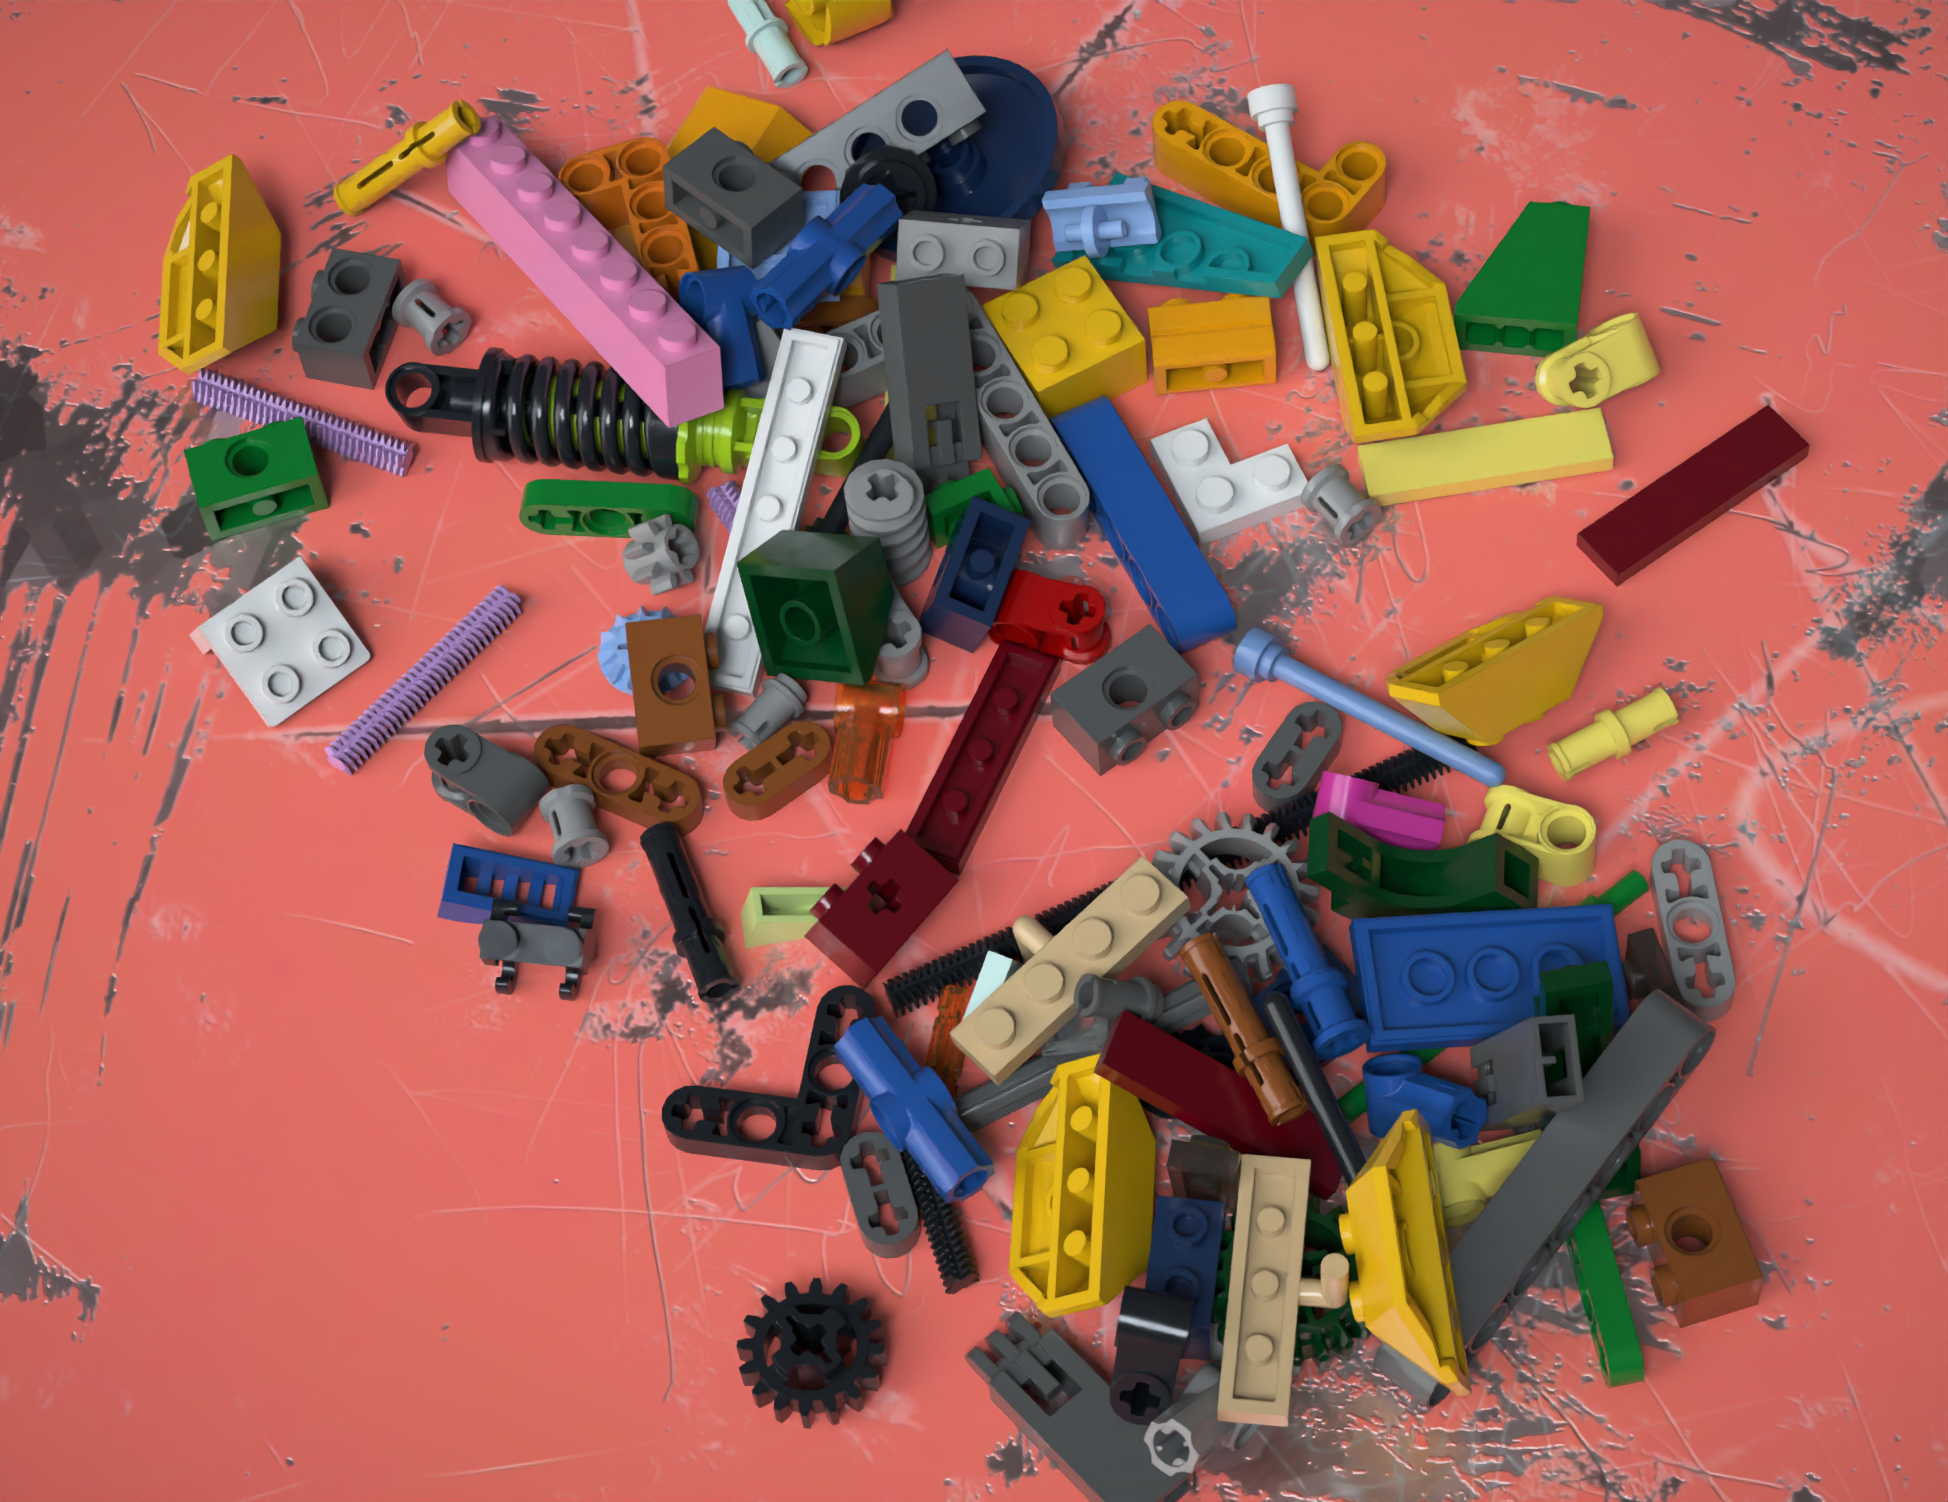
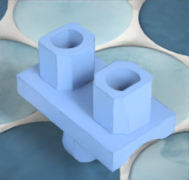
M1146 176L1126 178L1125 182L1119 185L1096 187L1090 182L1070 183L1067 189L1046 191L1042 198L1043 208L1051 221L1053 244L1056 252L1085 250L1089 258H1099L1106 256L1109 247L1155 244L1159 242L1162 235L1151 182Z

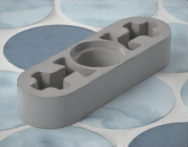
M1672 840L1664 843L1655 851L1649 877L1672 996L1674 1000L1704 1021L1712 1022L1720 1019L1729 1011L1735 989V975L1710 858L1701 846L1688 840ZM1682 864L1685 873L1690 874L1689 897L1679 899L1680 889L1675 873H1670L1671 865ZM1697 918L1707 924L1711 934L1702 942L1688 943L1681 940L1675 934L1673 926L1681 919ZM1705 962L1704 972L1709 988H1715L1712 998H1702L1699 989L1693 988L1696 974L1695 964Z

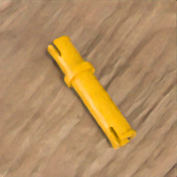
M456 100L428 122L419 121L406 130L403 140L374 158L369 164L343 182L341 181L335 185L333 195L339 208L349 216H358L370 205L399 187L403 182L425 167L435 168L443 163L448 156L449 150L469 136L479 132L481 122L475 109L464 100Z

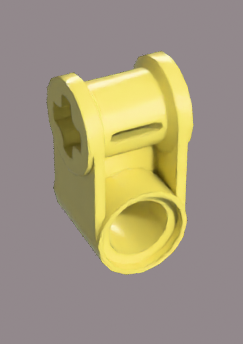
M1634 312L1610 319L1596 326L1580 339L1548 354L1541 360L1536 369L1535 383L1538 393L1551 405H1571L1573 407L1589 408L1598 405L1600 402L1623 390L1638 386L1652 379L1661 372L1662 368L1638 313Z
M1503 784L1488 789L1484 800L1487 812L1480 829L1471 833L1467 844L1498 833L1539 858L1538 879L1550 882L1556 886L1572 887L1580 885L1590 878L1595 870L1596 825L1593 817L1585 809L1577 805L1565 804L1536 796L1515 786ZM1562 842H1572L1579 846L1572 849H1560L1555 845Z

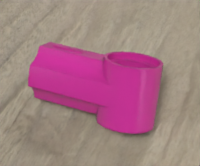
M1323 771L1312 818L1332 812L1373 838L1400 848L1436 850L1441 843L1445 826L1446 805L1378 789V783Z

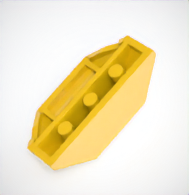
M233 153L190 177L185 191L190 197L176 218L163 257L158 355L188 375L277 330L281 232L241 158Z
M1376 229L1315 237L1322 314L1345 430L1354 443L1417 435L1467 390L1466 376L1445 283L1412 257L1389 245V239Z
M1552 595L1535 602V607L1528 611L1509 613L1465 631L1385 674L1387 691L1393 699L1442 734L1466 738L1467 743L1474 746L1497 744L1505 739V734L1525 723L1542 719L1546 715V711L1571 697L1604 617L1603 605Z
M1101 1053L1057 1065L1050 1080L1053 1087L1037 1107L1016 1150L1009 1274L1037 1304L1036 1306L1042 1313L1050 1318L1108 1305L1124 1290L1125 1285H1130L1148 1268L1152 1240L1156 1140L1138 1097L1093 1073Z
M1417 1109L1403 1111L1347 1188L1346 1198L1349 1213L1339 1215L1343 1247L1347 1255L1355 1254L1359 1279L1349 1282L1351 1307L1357 1323L1365 1322L1366 1328L1380 1341L1457 1396L1472 1394L1431 1128L1430 1124Z

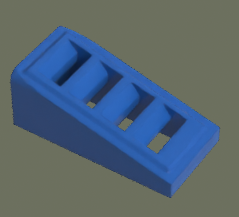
M453 843L446 868L437 917L457 922L483 924V919H490L492 903L496 899L488 897L491 880L493 879L504 880L500 898L504 900L515 899L518 882L530 883L526 905L521 904L520 916H509V922L569 927L568 912L570 906H573L579 869ZM465 877L478 878L475 894L463 892ZM544 884L556 885L552 910L539 908Z

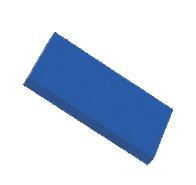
M1612 904L1353 919L1349 926L1362 1020L1368 1023L1371 1030V1036L1366 1041L1367 1053L1475 1046L1530 1017H1535L1533 997L1539 996L1540 972L1556 970L1568 965H1583L1604 960L1607 961L1613 979L1614 1037L1630 1018Z

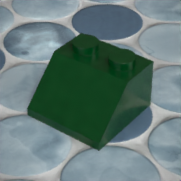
M781 530L736 563L767 676L777 677L779 673H783L796 679L865 685L872 680L894 597L880 537Z

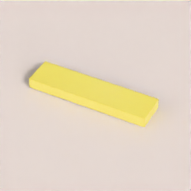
M1601 407L1357 446V459L1366 498H1374L1381 506L1613 470L1614 460Z

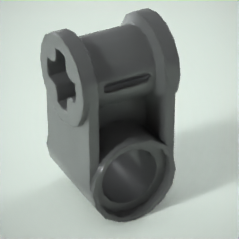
M462 725L441 727L429 736L425 744L424 756L429 769L432 771L431 781L436 794L444 801L472 815L484 826L499 835L513 836L550 787L547 777L532 762L523 756L504 750L473 732L468 727Z

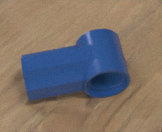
M745 265L686 272L679 283V305L720 347L723 392H727L731 388H745L766 381L752 319L757 311L749 300L752 288L757 281L751 269Z
M1405 1053L1380 1055L1366 1061L1362 1066L1370 1134L1384 1138L1403 1111L1417 1109L1430 1124L1432 1141L1459 1150L1477 1142L1482 1126L1488 1121L1486 1099L1475 1096L1471 1088L1425 1074L1421 1059L1415 1055Z

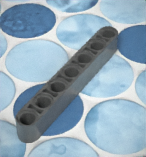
M1657 989L1651 992L1636 1008L1582 1079L1585 1101L1561 1111L1553 1117L1451 1251L1450 1256L1468 1368L1701 1063L1714 1042L1716 1028L1663 991ZM1382 1343L1373 1361L1374 1368L1425 1407L1432 1409L1451 1392L1385 1343Z

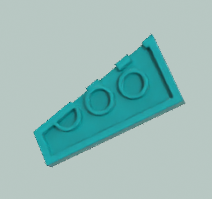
M1117 172L1108 185L1123 184L1126 178L1133 177ZM1151 184L1156 201L1155 208L1162 231L1158 243L1109 247L1106 256L1099 258H1089L1085 250L1057 252L1051 261L1055 269L1086 255L1103 280L1282 298L1314 252L1306 237Z

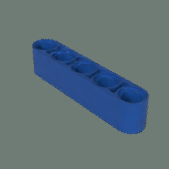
M1103 395L1049 418L1051 426L1088 487L1090 493V512L1166 641L1181 655L1237 629V622L1229 598L1109 399Z

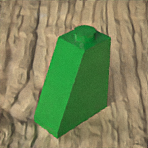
M1530 201L1455 303L1454 326L1460 350L1546 357L1548 354L1576 341L1587 250L1590 206L1571 205L1559 201L1551 203Z

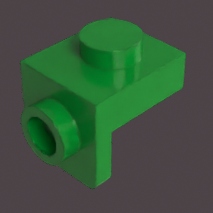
M989 467L961 480L947 481L938 486L932 493L924 496L929 536L937 549L948 544L955 523L973 496L1024 517L1022 507L1013 489L1009 485L1001 488Z

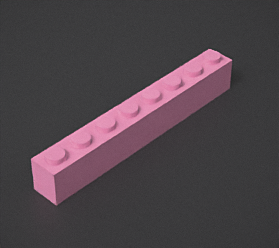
M496 115L479 117L481 122L479 132L469 136L448 151L445 163L448 191L668 428L724 409L719 345Z

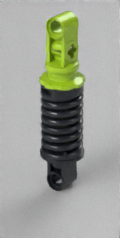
M490 347L485 352L479 369L408 362L394 369L385 385V394L389 404L408 428L421 433L428 432L472 437L474 454L477 460L482 463H493L494 461L507 462L516 457L520 462L529 465L540 461L548 467H556L563 463V465L570 469L578 470L586 466L594 472H601L608 468L611 472L621 475L631 471L637 476L647 477L655 472L657 476L663 479L676 480L687 485L697 482L703 466L720 467L722 473L735 475L739 473L741 466L748 467L766 399L748 398L746 389L731 388L728 393L723 392L724 409L668 428L612 366L606 371L601 362L590 361L583 369L582 364L577 359L569 358L560 365V362L554 356H545L539 361L533 354H524L517 359L503 348ZM420 388L432 389L429 399L423 405L414 408L406 406L409 396L415 390ZM831 406L814 474L847 477L866 443L856 417L847 409ZM846 432L852 435L849 444L843 450L833 453L822 450L824 440L832 433Z

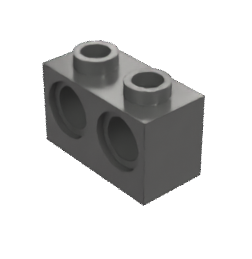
M337 248L332 249L325 269L318 270L314 276L311 289L312 301L305 317H300L297 320L293 330L292 347L294 352H297L306 378L374 390L399 326L393 319L392 307L399 293L408 285L400 259Z

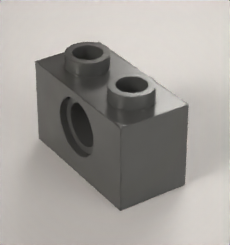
M715 127L663 165L665 208L752 270L796 236L803 228L802 188L789 174L782 171L778 172L755 156L746 144L732 140Z
M1149 624L1050 693L1053 726L1096 773L1102 776L1117 764L1124 766L1135 760L1143 752L1146 744L1165 730H1176L1190 720L1199 707L1198 673ZM1125 701H1135L1141 703L1135 707L1130 708L1121 707L1118 705Z

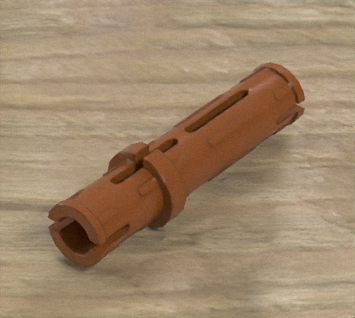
M1209 932L1192 939L1180 949L1179 954L1192 973L1210 1011L1230 1044L1235 1055L1232 1064L1239 1077H1247L1261 1102L1271 1126H1280L1298 1118L1310 1107L1307 1099L1304 1098L1283 1059L1285 1054L1277 1037H1271L1268 1029H1266L1245 986L1232 966L1216 932L1213 934Z

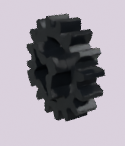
M813 1278L809 1287V1293L799 1294L797 1287L792 1281L785 1283L786 1299L778 1303L773 1297L765 1294L760 1298L765 1316L761 1318L746 1315L743 1320L746 1332L751 1337L737 1340L736 1347L739 1358L746 1362L739 1367L744 1386H754L751 1392L754 1403L758 1408L767 1406L774 1401L773 1410L776 1421L782 1424L790 1417L793 1411L800 1413L804 1429H811L815 1421V1414L825 1412L827 1419L832 1425L839 1424L840 1414L838 1408L847 1404L851 1409L860 1412L864 1409L860 1394L861 1388L878 1391L881 1386L879 1374L874 1369L887 1365L885 1346L878 1344L885 1339L881 1321L869 1320L872 1313L869 1301L866 1298L857 1300L849 1305L850 1295L848 1286L843 1283L838 1285L833 1293L829 1295L824 1294L820 1278ZM776 1336L780 1340L781 1348L771 1356L773 1363L768 1367V1351ZM856 1339L857 1352L851 1368L848 1369L844 1364L843 1357L852 1351L851 1342ZM798 1343L804 1350L809 1349L811 1352L806 1351L800 1354ZM824 1351L826 1362L820 1356L816 1357L815 1355Z

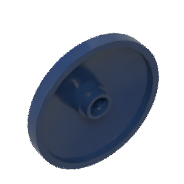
M992 56L955 57V61L982 102L986 112L977 117L982 128L963 141L952 146L946 137L926 150L932 158L926 164L934 176L937 189V199L933 212L1031 220L1043 206L1042 198L1045 192L1054 189L1063 166L1066 150V133L1061 113L1042 82L1021 65ZM915 100L904 108L902 121L909 131L915 134H924L935 126L937 112L929 102ZM863 133L853 141L852 154L858 160L863 151L870 152L880 149L886 144L875 133ZM890 174L883 178L882 185L895 196L904 195V192H913L906 191L905 188H897ZM898 241L882 242L873 251L892 262H897Z

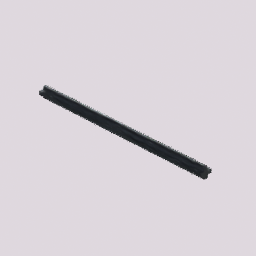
M1443 734L1478 752L1476 746L1467 743L1466 738ZM1411 748V750H1405L1404 753H1398L1397 757L1391 756L1390 760L1385 759L1383 763L1378 762L1376 766H1369V770L1362 769L1361 772H1355L1354 776H1349L1378 783V789L1392 792V789H1395L1396 793L1400 794L1399 786L1402 785L1404 791L1407 792L1408 782L1411 788L1414 789V779L1417 780L1420 786L1422 785L1421 776L1424 777L1426 782H1429L1428 773L1432 775L1433 779H1436L1435 770H1438L1440 776H1443L1442 767H1445L1448 773H1450V767ZM1312 791L1311 795L1306 794L1304 798L1299 797L1297 802L1295 800L1290 801V805L1283 804V808L1276 807L1275 811L1270 810L1268 814H1261V818L1254 817L1255 824L1252 831L1263 835L1267 825L1276 823L1279 826V830L1274 843L1277 845V840L1279 839L1283 845L1285 843L1284 837L1286 836L1288 840H1291V834L1293 833L1297 840H1299L1300 830L1306 837V827L1310 826V819L1313 816L1318 792ZM1222 854L1208 857L1210 861L1217 858L1226 867V863L1229 862L1233 869L1235 868L1234 859H1237L1239 865H1242L1241 856ZM1189 870L1184 873L1179 881L1181 891H1184L1183 882H1186L1189 888H1191L1190 879L1193 878L1195 883L1197 882V879ZM1109 881L1108 885H1101V889L1098 887L1093 888L1094 892L1087 891L1086 895L1080 894L1079 899L1073 897L1071 898L1072 902L1069 900L1064 901L1065 905L1057 904V908H1049L1050 912L1044 910L1042 911L1043 915L1037 913L1035 914V919L1055 936L1114 881ZM1010 926L1005 927L1006 932L999 930L998 934L992 933L991 938L988 936L983 937L984 942L976 940V944L969 943V948L966 946L961 947L962 952L956 949L954 954L947 953V958L940 956L939 961L933 959L931 960L932 964L928 962L924 963V967L917 966V971L914 969L909 970L910 975L904 972L902 977L895 976V981L888 979L887 984L882 982L887 999L896 1018H898L897 1009H899L902 1016L905 1015L904 1006L908 1008L909 1012H912L911 1003L913 1002L916 1008L919 1009V999L926 1006V996H929L930 1000L935 1002L933 995L935 992L939 999H941L942 989L948 996L949 986H951L954 993L957 992L955 983H958L961 989H964V979L969 986L972 985L971 976L977 982L978 973L981 972L988 950L1013 960L1017 956L1022 963L1023 959L1013 933V928Z

